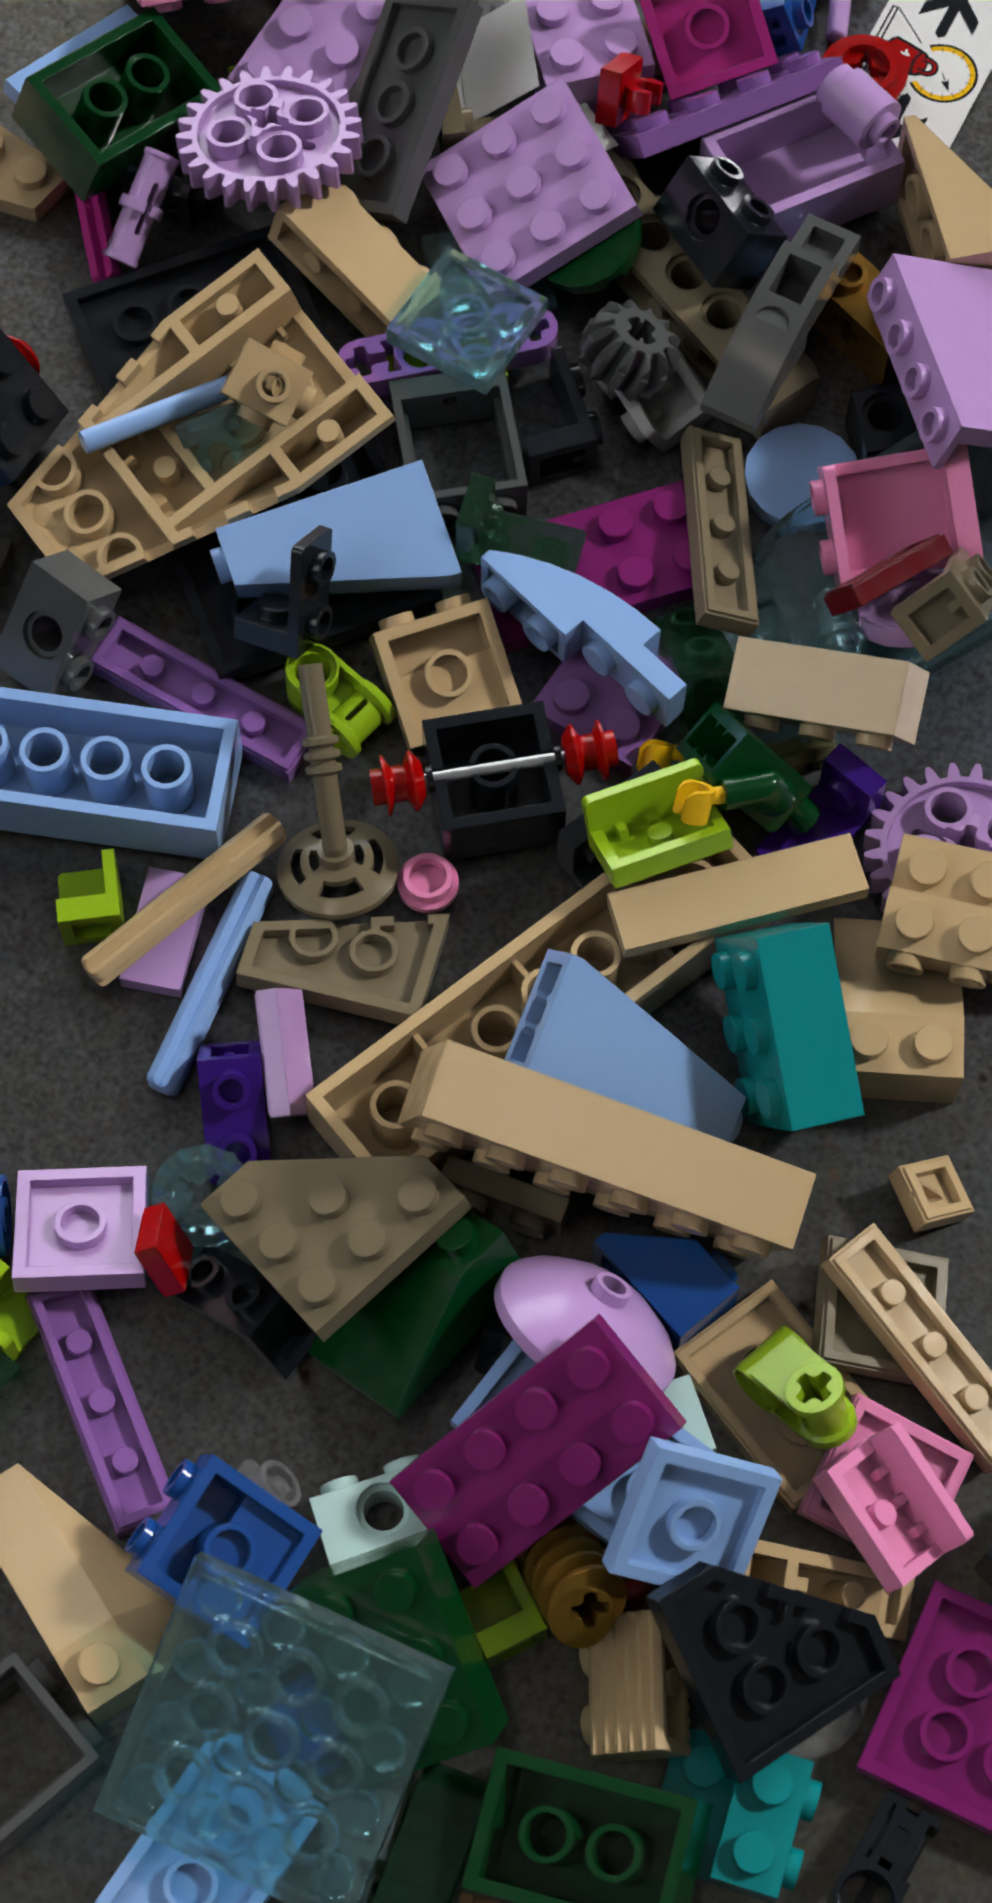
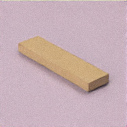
M850 833L607 893V905L625 959L867 898L869 886Z
M873 1222L820 1264V1266L966 1451L975 1455L973 1459L985 1474L992 1471V1371Z

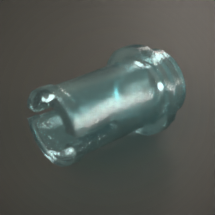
M836 587L821 590L813 599L814 610L818 617L821 633L817 639V648L861 654L865 646V635L862 629L856 626L852 610L832 617L823 598L826 597L825 593Z

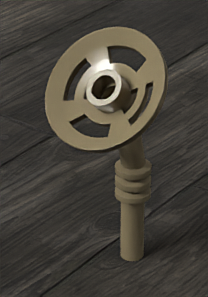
M323 664L300 665L297 667L307 737L302 739L301 743L302 747L309 748V751L304 753L303 757L304 761L311 762V765L305 768L306 775L313 777L319 823L302 830L286 844L277 862V879L285 899L300 912L320 919H349L375 909L390 896L399 878V857L393 842L381 830L364 822L343 818L337 775L339 771L343 770V765L335 760L341 756V750L334 748V744L339 742V735L332 734ZM345 831H352V833L346 835ZM321 834V839L315 837ZM374 843L379 847L383 855V866L380 874L373 871L374 854L370 845ZM359 848L364 854L362 865L356 863L354 850ZM296 854H301L300 867L305 879L300 885L292 873V863ZM312 855L318 856L319 867L315 871L310 867ZM356 882L362 890L354 895L340 898L320 896L324 885L341 887Z

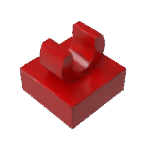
M621 52L601 68L594 123L616 128L633 113L647 116L650 114L651 105H661L663 82L641 77L643 56Z

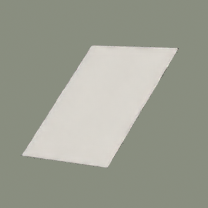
M511 0L480 18L461 71L466 108L471 107L474 122L539 87L526 0Z

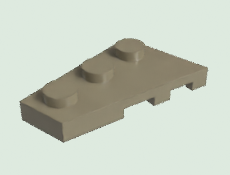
M450 913L428 914L427 921L394 922V916L371 917L370 923L334 925L327 919L253 922L236 972V985L255 991L270 988L302 989L305 1003L399 1025L426 1004L449 928Z

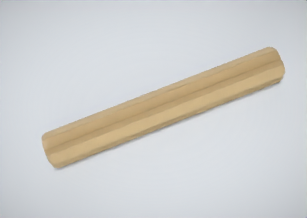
M268 812L262 813L82 957L81 962L87 975L99 986L109 984L285 843L287 837L282 824L272 814Z

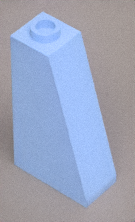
M423 460L215 528L220 547L210 550L221 585L233 581L238 598L260 597L264 593L289 596L292 547L319 525L332 529L331 551L336 556V566L330 580L329 594L451 589L461 585L462 572Z
M552 949L547 950L504 1060L732 1143L738 1136L742 1126L743 1115L741 1110L746 1096L585 959L571 953Z

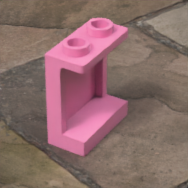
M958 444L941 470L932 468L924 448L817 467L819 480L809 481L814 516L824 515L828 539L818 542L822 571L824 576L834 575L836 586L843 584L910 544L938 533L940 536L945 535L953 552L962 546L970 557L978 553L984 558L968 447L965 444ZM951 555L927 569L945 568Z

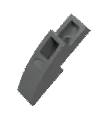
M812 214L807 215L792 241L785 240L756 288L712 376L700 405L701 411L752 434L754 433L805 350L808 332L858 253L861 240L860 235Z

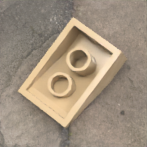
M916 115L905 116L903 118L898 150L906 162L896 205L912 255L914 257L992 269V189Z
M834 917L832 941L861 1097L953 1104L964 1079L965 1018L962 986L948 980L949 974L924 969L922 975H909L887 968L886 960L875 958L876 944L882 920Z

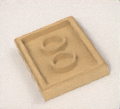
M771 1279L675 1350L674 1356L678 1373L681 1377L690 1374L698 1398L749 1462L774 1468L783 1479L776 1497L792 1515L798 1510L826 1449L815 1448L807 1444L803 1438L774 1414H770L760 1408L744 1392L732 1371L781 1325L793 1330L812 1350L813 1329ZM839 1371L845 1384V1397L849 1401L852 1395L856 1393L867 1397L849 1373Z

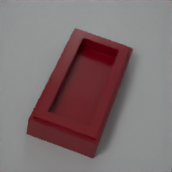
M938 533L912 543L825 593L826 597L823 599L832 617L862 607L953 554V551L945 535L940 536Z

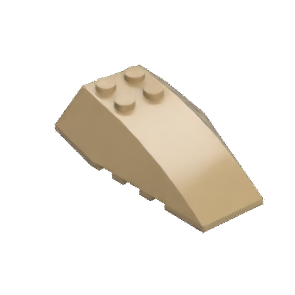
M257 248L163 319L150 335L153 341L136 361L130 358L115 376L118 383L98 406L91 404L78 420V423L81 425L80 428L63 447L57 445L8 502L7 506L45 557L68 550L110 580L215 532V528L242 520L301 493L396 421V419L360 373L354 375L303 312L288 284ZM248 338L268 348L271 347L274 340H278L296 349L306 356L302 366L314 372L308 385L317 389L307 412L297 420L291 417L286 427L273 423L267 432L238 417L236 414L241 405L232 400H227L89 454L85 453L79 440L78 432L229 374ZM266 375L263 378L262 388L264 392L271 397H276L281 388L279 380L272 375Z

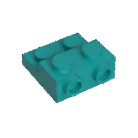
M688 1727L691 1734L689 1740L691 1753L686 1757L669 1759L661 1790L713 1805L696 1880L760 1901L774 1903L778 1899L780 1888L790 1891L794 1890L800 1872L804 1850L793 1847L792 1843L799 1819L812 1823L823 1783L810 1778L814 1761L785 1753L739 1784L727 1779L707 1733Z

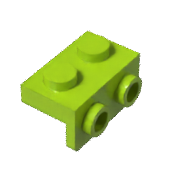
M698 759L686 760L588 794L582 798L581 804L589 845L615 889L634 882L643 881L651 876L691 862L700 861L708 856L733 848L731 829L715 804H712L708 823L704 826L687 825L681 821L682 814L672 812L677 789L684 780L693 779L705 782V779L702 777L704 769Z

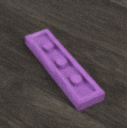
M121 616L117 618L111 630L98 644L91 660L94 663L92 673L154 708L237 719L243 747L242 757L288 783L292 781L305 762L303 754L309 751V748L302 747L301 740L307 737L305 718L233 678L219 680L213 667Z
M47 1291L27 1294V1305L115 1535L119 1539L132 1534L146 1517H153L165 1509L171 1498L163 1493L168 1477L95 1291Z

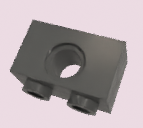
M68 550L32 561L0 637V668L31 691L62 695L69 691L75 692L88 681L93 672L94 663L91 660L100 640L108 634L115 622L116 614L113 610L122 589Z

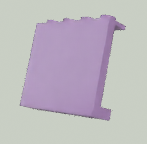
M893 253L879 276L872 281L866 298L932 468L941 470L958 444L992 448V269Z

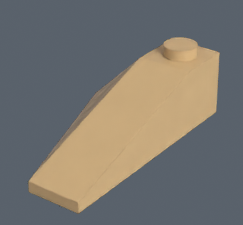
M17 1463L0 1474V1567L87 1714L95 1725L99 1726L213 1651L188 1610L178 1608L125 1571L133 1558L130 1554L125 1552L123 1548Z

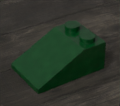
M469 1210L325 1342L316 1336L309 1354L318 1363L397 1419H400L482 1328L485 1322L497 1311L494 1302L495 1285L505 1268L520 1258L501 1229Z

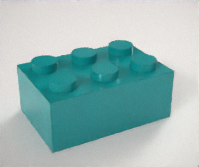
M782 923L715 937L717 952L713 953L711 958L712 973L717 987L721 991L724 990L729 1015L723 1019V1032L729 1050L732 1053H736L740 1078L736 1079L735 1088L746 1096L741 1112L744 1116H748L749 1124L786 1131H797L865 1115L829 923Z

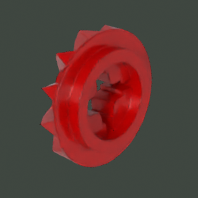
M867 34L850 35L834 42L823 54L822 58L841 56L843 64H848L853 69H862L863 62L868 63L867 70L870 71L869 76L896 101H898L902 90L906 87L908 79L906 60L896 46L883 38Z

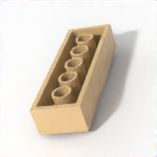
M449 1039L421 1051L397 1122L398 1125L412 1129L411 1140L422 1146L442 1152H448L449 1147L459 1149L462 1147L474 1152L472 1162L476 1165L503 1174H509L510 1169L526 1170L535 1174L532 1184L537 1187L566 1196L570 1195L571 1190L580 1193L587 1192L595 1195L592 1205L598 1209L623 1217H630L631 1212L651 1215L655 1217L652 1227L659 1231L689 1239L691 1234L715 1238L712 1249L743 1260H749L750 1255L768 1259L771 1251L793 1250L817 1175Z

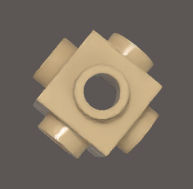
M248 338L219 394L241 405L236 414L238 417L268 432L273 423L286 427L291 417L297 420L307 412L317 389L308 385L314 372L302 366L306 359L304 354L278 340H274L271 347L268 348ZM266 375H272L280 382V392L276 397L267 395L262 388V381Z

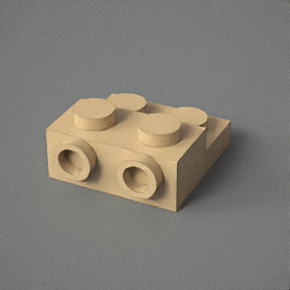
M469 593L453 596L435 603L436 614L415 620L412 611L402 612L378 621L380 631L370 636L369 642L386 694L391 697L409 751L423 747L422 720L522 704L488 597L472 602Z
M904 833L878 935L875 958L886 960L887 968L904 974L922 975L924 969L949 974L948 980L966 988L984 989L986 983H992V852Z

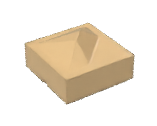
M948 1155L901 1165L888 1175L914 1233L964 1221L975 1212Z

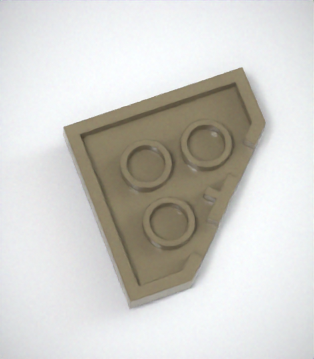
M425 1155L248 1161L199 1204L323 1342L332 1336L472 1209L466 1197Z

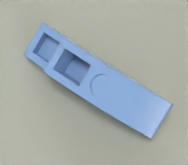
M489 550L481 556V591L484 597H488L489 603L499 612L504 613L508 611L522 624L524 633L539 650L546 652L549 649L565 663L582 649L585 660L597 673L602 676L609 674L624 688L628 700L640 713L646 716L652 714L665 727L683 713L687 684L658 659L661 629L638 610L599 585L553 564L496 550Z

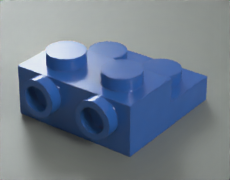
M214 1454L200 1455L195 1464L186 1458L176 1467L164 1486L163 1493L170 1497L171 1500L157 1522L149 1516L146 1517L128 1540L125 1552L133 1556L125 1571L178 1608L188 1610L240 1647L249 1648L323 1530Z

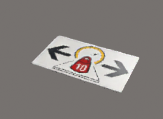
M889 0L870 35L883 38L896 46L903 54L908 66L907 84L898 99V102L901 104V112L898 117L901 124L892 141L898 149L903 118L916 115L950 148L992 70V0ZM863 62L862 69L869 75L870 71L867 70L868 63Z

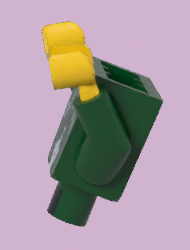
M716 701L684 738H681V742L678 745L662 740L648 739L639 748L636 763L638 771L652 760L661 769L671 766V760L684 762L696 758L701 763L704 769L702 777L709 784L693 779L684 780L677 789L672 808L673 813L682 814L681 821L687 825H707L712 804H719L724 811L740 808L771 834L784 825L792 833L799 836L807 832L820 815V807L807 797L811 792L812 785L787 761Z

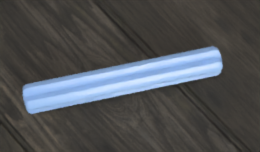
M248 871L239 879L147 1074L148 1086L155 1091L168 1096L179 1094L199 1052L200 1045H202L237 971L253 922L260 921L273 894L272 881L268 877Z

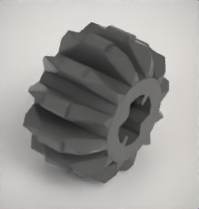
M630 299L622 306L616 302L609 301L604 308L597 312L594 319L591 318L584 328L582 332L583 338L579 343L582 347L579 361L584 366L591 368L590 380L602 381L607 385L608 394L618 390L629 401H632L638 395L651 399L656 392L661 390L666 381H670L677 370V363L681 358L677 349L681 339L668 331L669 320L658 319L652 314V307L644 311L639 309L634 301Z

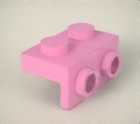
M899 1422L861 1441L812 1478L816 1487L887 1594L904 1587L943 1554L965 1544L974 1536L973 1530L961 1514L958 1505L950 1497L922 1455L918 1445Z

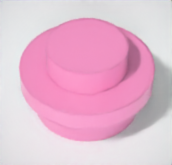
M434 853L418 854L410 858L401 867L397 882L398 893L402 901L412 910L420 913H436L447 908L455 900L459 889L458 873L453 864L440 855Z

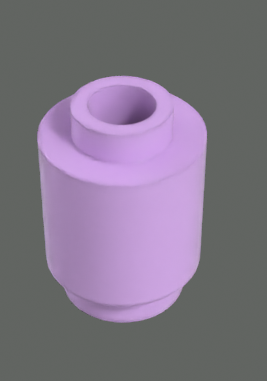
M848 64L839 65L825 77L817 90L816 99L822 104V113L861 149H868L874 145L876 147L885 145L893 138L900 127L901 121L898 117L901 112V104L861 68L853 69Z

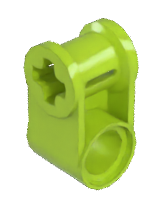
M316 643L298 659L288 656L285 666L286 695L290 706L302 717H304L297 666L313 663L323 664L332 734L339 735V742L334 744V748L340 749L342 755L354 759L362 750L360 744L382 723L389 725L396 719V710L388 697L376 685L356 673L334 654L330 648Z
M781 1325L732 1370L738 1384L760 1408L770 1414H774L803 1438L807 1444L815 1448L830 1449L839 1447L848 1441L856 1431L858 1423L857 1414L852 1403L845 1397L846 1389L842 1375L836 1367L830 1365L811 1350L801 1337L786 1326Z

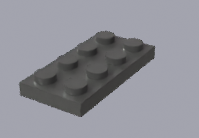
M386 0L349 100V102L357 103L359 118L362 121L364 142L361 143L362 157L361 159L353 160L354 173L352 175L339 174L341 185L347 186L354 192L360 205L374 219L407 223L484 10L472 0Z

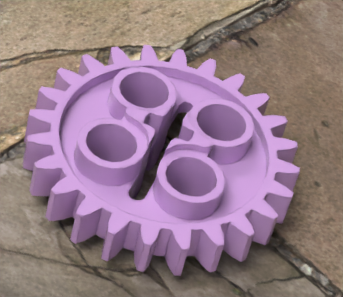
M268 66L263 67L258 78H252L245 70L240 71V82L236 84L224 78L219 79L220 91L218 93L202 89L200 91L202 104L188 103L186 105L188 117L178 119L180 133L176 134V143L182 173L189 174L193 189L204 186L206 199L211 200L223 194L226 208L232 207L240 199L246 200L247 212H253L259 202H267L271 212H277L282 200H288L292 206L300 208L301 195L308 194L312 198L320 200L322 199V185L336 189L341 187L339 174L352 175L354 173L353 160L361 159L362 157L361 143L364 142L357 103L349 102L347 89L334 91V83L331 78L315 84L314 71L312 70L307 71L300 78L293 77V70L290 66H287L280 76H272Z
M950 763L947 777L941 779L933 769L926 767L923 785L920 786L911 778L904 777L902 779L901 796L894 792L886 791L884 793L883 810L875 809L871 812V829L865 830L863 849L866 852H864L863 871L871 873L868 884L869 893H883L880 905L882 913H884L889 889L892 885L904 833L992 852V779L991 781L983 779L981 764L976 763L971 770L970 776L967 777L961 776L955 763ZM946 816L954 818L957 822L945 823L936 818Z

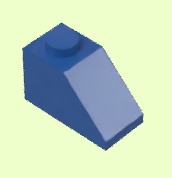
M603 1233L594 1240L592 1253L594 1263L622 1278L644 1298L666 1329L674 1351L727 1313L736 1304L740 1287L735 1283L738 1280L735 1269L720 1252L713 1249L708 1253L695 1239Z

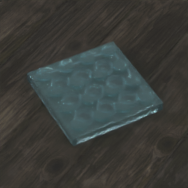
M201 1551L192 1560L93 1811L285 1903H360L456 1668Z

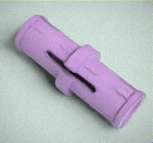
M147 146L144 149V156L129 193L121 194L118 204L122 206V210L106 249L104 248L102 253L115 261L135 269L138 267V260L154 221L161 222L164 211L160 207L176 167L180 164L178 159Z

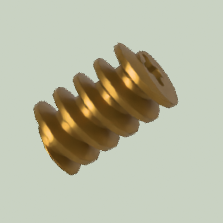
M568 1516L515 1557L513 1561L532 1594L534 1602L540 1608L542 1616L547 1621L549 1629L558 1641L572 1648H590L605 1638L612 1629L614 1622L622 1614L628 1598L626 1584L619 1575L611 1574L602 1562L605 1550L600 1545L598 1538Z

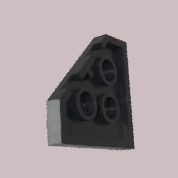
M699 1561L645 1596L727 1779L739 1784L901 1675L875 1615Z

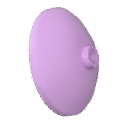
M539 1255L512 1262L505 1268L498 1279L494 1289V1302L499 1318L513 1340L536 1363L600 1313L663 1393L672 1382L676 1371V1360L668 1333L644 1298L619 1276L588 1262L562 1256Z

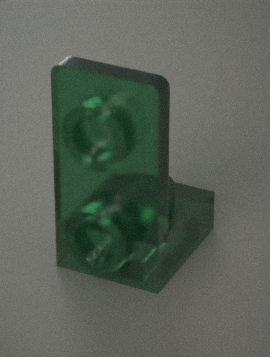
M472 473L456 522L457 560L481 565V556L489 550H496L547 562L576 574L586 542L584 530L503 511L504 504L495 502L496 478Z
M682 607L674 610L671 614L658 616L653 619V623L661 629L660 644L674 673L687 684L683 713L679 715L680 726L685 736L715 701L722 707L724 706L734 659V653L723 631L696 625L694 607ZM727 710L738 721L743 723V716Z

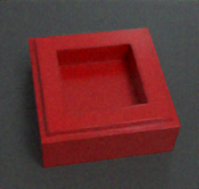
M165 1202L146 1207L142 1213L134 1254L160 1293H163L165 1297L185 1292L194 1246Z

